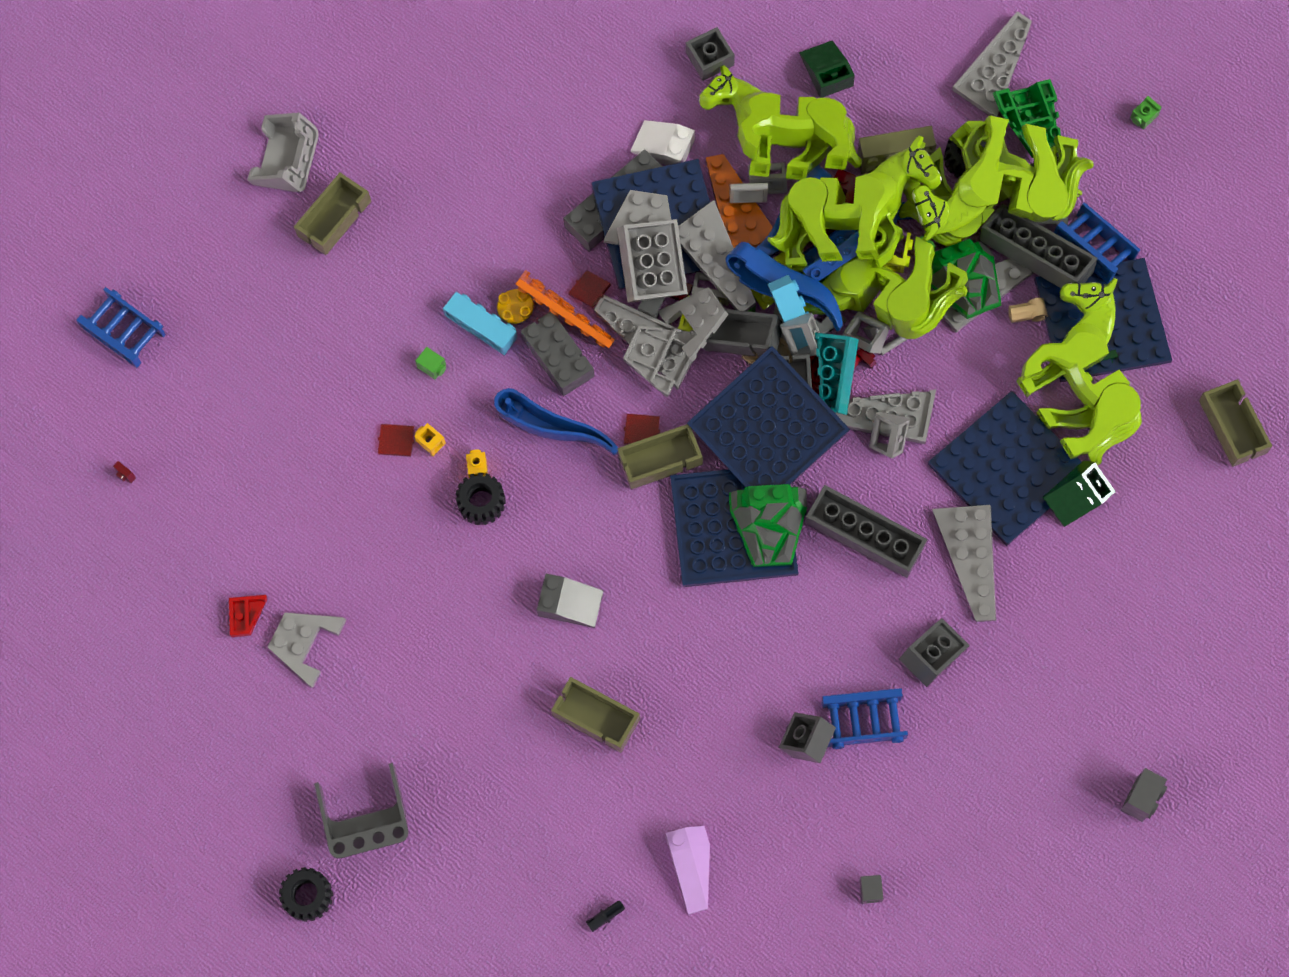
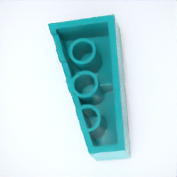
M815 332L818 346L816 349L819 361L818 375L820 376L819 396L834 413L847 415L859 339L850 336Z

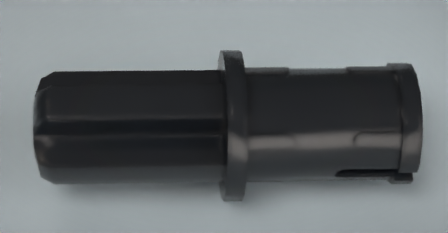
M617 901L605 910L600 909L601 912L587 920L586 923L591 931L594 932L607 922L610 923V919L624 911L625 907L621 901Z

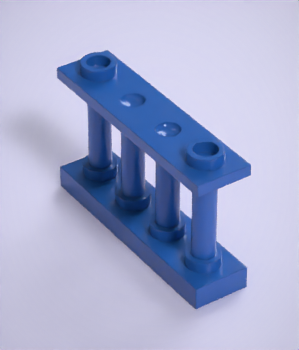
M1084 202L1076 215L1078 218L1068 226L1061 221L1053 233L1097 257L1094 272L1106 283H1109L1118 270L1116 266L1125 258L1135 260L1140 249ZM1085 222L1092 230L1085 236L1080 237L1074 230ZM1099 234L1106 242L1095 249L1088 242ZM1113 246L1120 254L1109 261L1102 254Z
M835 230L828 235L830 240L836 245L843 261L822 262L814 245L803 252L808 264L807 267L802 269L806 276L819 282L857 256L858 230Z
M105 287L103 290L108 298L91 317L86 319L80 315L76 321L82 329L138 368L142 363L138 357L139 352L156 332L164 338L166 335L162 329L164 326L157 320L152 321L128 304L116 290L112 289L111 291ZM114 302L122 308L105 328L102 327L100 329L96 326V322ZM128 312L136 317L119 338L116 337L114 339L110 336V332ZM142 322L150 327L133 348L128 349L125 347V341Z
M902 688L823 696L822 707L830 711L831 724L836 727L833 739L830 740L828 747L842 749L844 745L892 741V743L904 742V739H907L908 731H900L897 703L903 697ZM887 702L889 705L892 733L881 734L877 709L879 703ZM867 704L869 707L872 735L861 736L857 709L859 705ZM847 706L850 709L853 737L841 738L838 717L839 707Z

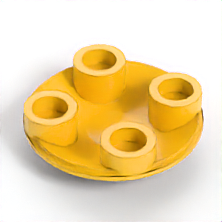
M512 289L501 293L498 297V315L507 323H521L527 320L533 312L534 303L528 293L524 294L518 289Z

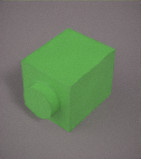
M428 347L415 360L417 368L433 379L441 376L446 370L445 359Z

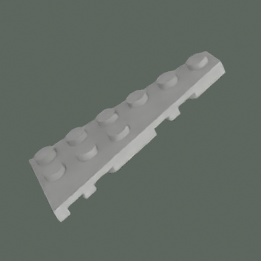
M603 294L594 309V313L629 345L638 326L658 327L665 330L678 329ZM672 342L658 372L675 380L674 387L678 390L693 362L682 349V345Z
M981 505L932 509L976 622L996 621L991 506Z

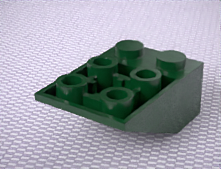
M833 40L799 52L820 98L854 86L855 75L852 68Z
M1083 460L1042 498L1062 526L1065 527L1103 504L1116 491L1095 462Z

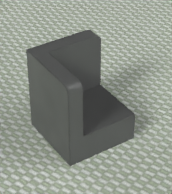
M664 298L642 301L638 311L657 319L658 310Z
M881 875L861 876L862 904L883 902Z

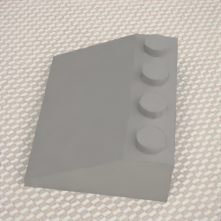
M677 219L629 224L617 228L628 303L688 294Z

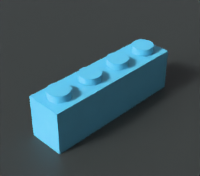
M789 275L767 284L783 323L809 313L803 309L806 304L802 295L798 296L796 292L799 290L796 280L792 281ZM802 328L790 329L797 350L808 346Z
M455 292L443 307L444 315L503 355L507 353L517 340L515 327L509 323H503L496 314H489L482 305L474 304L465 294L461 295Z

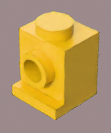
M428 423L424 427H419L414 436L416 442L432 456L446 444L444 437Z
M475 449L471 450L470 454H466L469 478L473 473L474 476H478V473H482L483 476L486 473L488 474L485 452Z

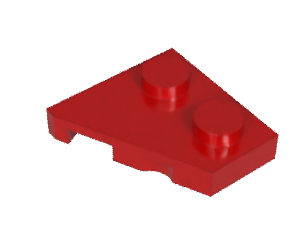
M267 595L229 598L231 637L251 636L267 602Z

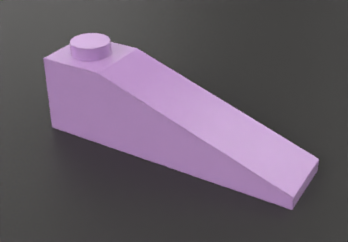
M705 826L685 827L666 833V840L688 915L707 910L710 843Z

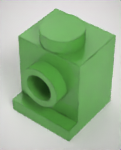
M1147 96L1132 111L1130 118L1135 125L1140 126L1144 130L1158 117L1162 107Z

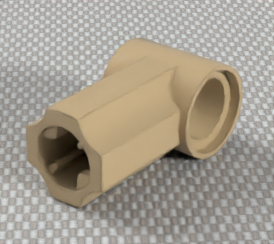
M1034 298L1027 303L1008 307L1011 323L1025 320L1038 322L1045 320V316L1048 317L1044 298Z

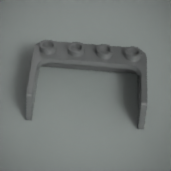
M389 763L397 803L391 808L335 822L329 818L322 786L319 782L314 783L329 852L334 858L340 859L398 844L407 839L409 834L407 816L396 768L393 763Z

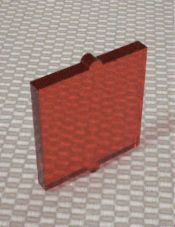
M587 270L579 280H576V284L568 294L593 308L600 298L604 297L611 283Z
M627 414L626 427L623 428L625 431L624 444L628 445L660 434V416Z
M381 424L380 437H378V455L411 457L412 445L415 443L413 439L414 426Z

